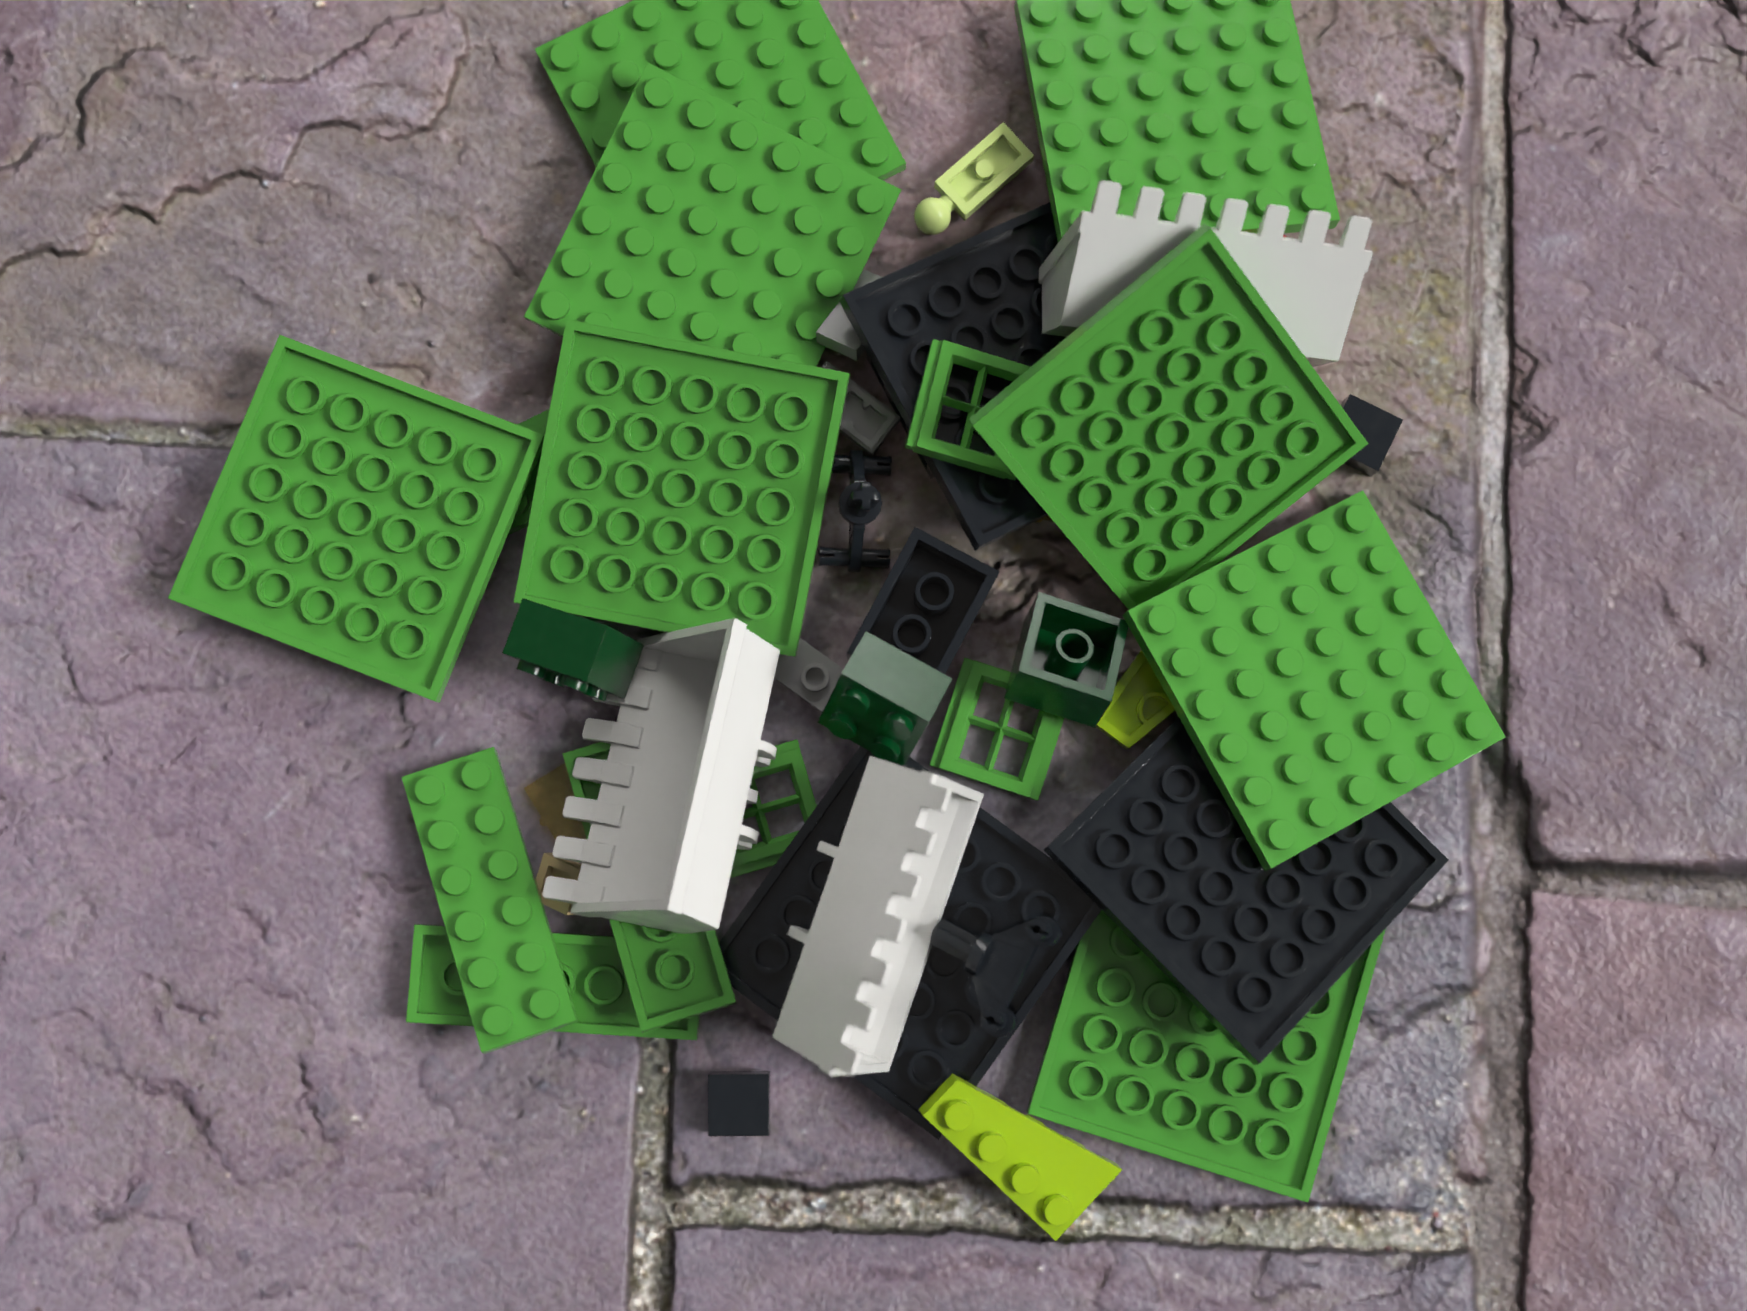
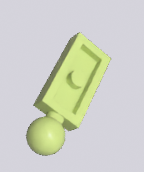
M1004 122L1001 123L935 181L934 188L941 197L926 198L917 205L914 212L916 226L925 234H940L949 226L953 210L965 221L1033 162L1034 154Z

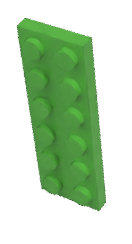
M599 742L562 753L575 797L597 800L601 787L599 783L576 779L572 776L576 758L586 757L607 761L611 744ZM582 821L586 839L588 840L591 823ZM609 919L642 1033L737 1003L715 930L681 934Z
M491 747L402 776L481 1053L487 1054L579 1022L497 750Z
M415 924L406 1022L473 1026L445 926ZM552 932L579 1020L577 1023L554 1030V1032L682 1040L698 1039L700 1015L642 1033L640 1031L614 936Z

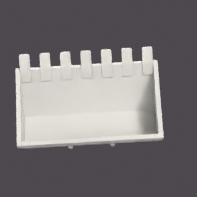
M1104 180L1098 182L1090 212L1082 211L1039 268V284H1042V334L1068 337L1200 227L1206 202L1205 196L1203 194L1184 193L1175 221L1158 220L1164 196L1161 188L1142 187L1133 216L1116 214L1122 188L1120 183ZM1227 198L1224 201L1216 228L1211 227V229L1312 367L1339 361L1363 276L1368 271L1373 254L1370 250H1364L1372 224L1371 219L1352 215L1347 221L1339 245L1324 243L1331 215L1324 211L1310 210L1306 215L1298 239L1283 237L1290 210L1287 206L1269 204L1266 206L1257 233L1243 232L1241 230L1248 204L1245 200Z
M736 618L637 639V642L643 644L644 647L625 699L609 693L605 702L592 698L596 702L620 706L617 721L588 718L585 721L582 733L584 740L611 744L607 761L577 757L572 776L576 779L601 784L598 799L568 796L562 813L564 818L591 823L588 840L558 836L556 837L552 853L554 858L582 863L578 880L548 876L542 892L544 898L571 903L570 913L585 917H603L681 934L719 929L736 849H752V844H757L759 832L742 825L746 803L756 804L759 793L756 790L750 789L754 766H770L771 759L775 760L777 748L774 745L760 739L779 658V649L746 629L747 624Z
M869 757L839 846L837 847L823 841L819 842L817 851L834 857V861L810 930L790 925L787 935L804 943V947L772 1038L820 1066L819 1069L830 1076H853L855 1074L889 1072L932 947L930 942L932 931L942 918L984 796L983 793L924 770L919 772L879 758Z

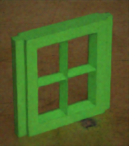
M933 339L930 344L904 448L995 477L1016 480V476L996 453L993 456L969 449L974 427L968 419L982 408L980 403L987 374L1013 382L1031 366L946 340L939 341ZM953 363L978 371L971 403L945 396ZM943 405L968 412L960 446L935 438Z
M964 657L929 766L1038 801L1064 718L1039 710L1032 734L1008 727L1007 724L1014 705V701L1005 699L998 723L973 715L983 683L987 682L1007 689L1011 672ZM970 724L995 732L984 766L959 758ZM1004 735L1029 743L1018 777L993 769Z
M797 739L776 745L775 760L771 759L770 766H754L750 789L758 791L755 779L789 769L796 794L762 804L758 793L756 804H752L753 807L745 809L743 820L756 816L762 841L752 844V849H736L730 878L775 865L799 832L795 831L772 838L765 813L799 803L805 823L817 807Z

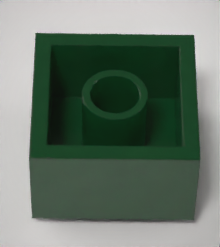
M1038 592L1023 622L1004 698L1095 728L1112 702L1128 631L1126 621Z
M522 598L502 653L519 660L516 668L519 671L563 688L566 686L577 690L581 694L605 702L608 693L625 699L644 645L607 625Z
M866 631L843 669L818 723L827 727L835 736L841 739H848L867 749L876 758L904 767L935 713L952 678Z

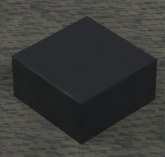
M1350 394L1343 400L1341 406L1369 444L1344 464L1372 477L1379 471L1403 419Z
M710 1071L708 1074V1136H769L771 1132L770 1071Z

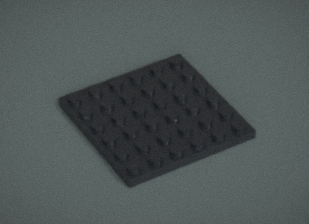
M1050 202L842 295L840 304L908 429L910 428L930 344L933 339L939 341L946 340L1032 367L1067 338L1064 336L1042 334V284H1039V268L1058 244ZM953 363L945 396L971 403L978 371ZM987 374L980 407L985 406L1009 386L1012 381ZM943 405L935 438L960 446L968 412ZM974 428L969 449L995 456L993 449ZM923 455L975 551L1048 515L1018 479H1002Z
M1179 717L1044 849L1056 864L1253 1065L1260 1064L1449 861L1389 802L1272 869L1264 871Z
M861 746L719 942L732 987L777 1021L804 947V943L787 935L790 925L810 930L834 861V857L817 851L819 842L823 841L837 847L839 846L869 757H875L870 751ZM911 757L908 758L904 765L906 768L922 772V770L930 772ZM979 807L941 920L946 919L978 937L986 932L993 936L995 933H1001L1039 916L1054 919L1062 930V938H1059V943L1048 948L1038 946L1008 1006L1018 1018V1026L1015 1025L1017 1030L1101 912V909L1053 859ZM932 945L889 1072L855 1074L853 1077L939 1140L942 1133L918 1109L952 1074L977 1086L1015 1031L1006 1037H995L982 1028L980 1024L982 1016L976 989L972 981V975L965 971L966 963Z

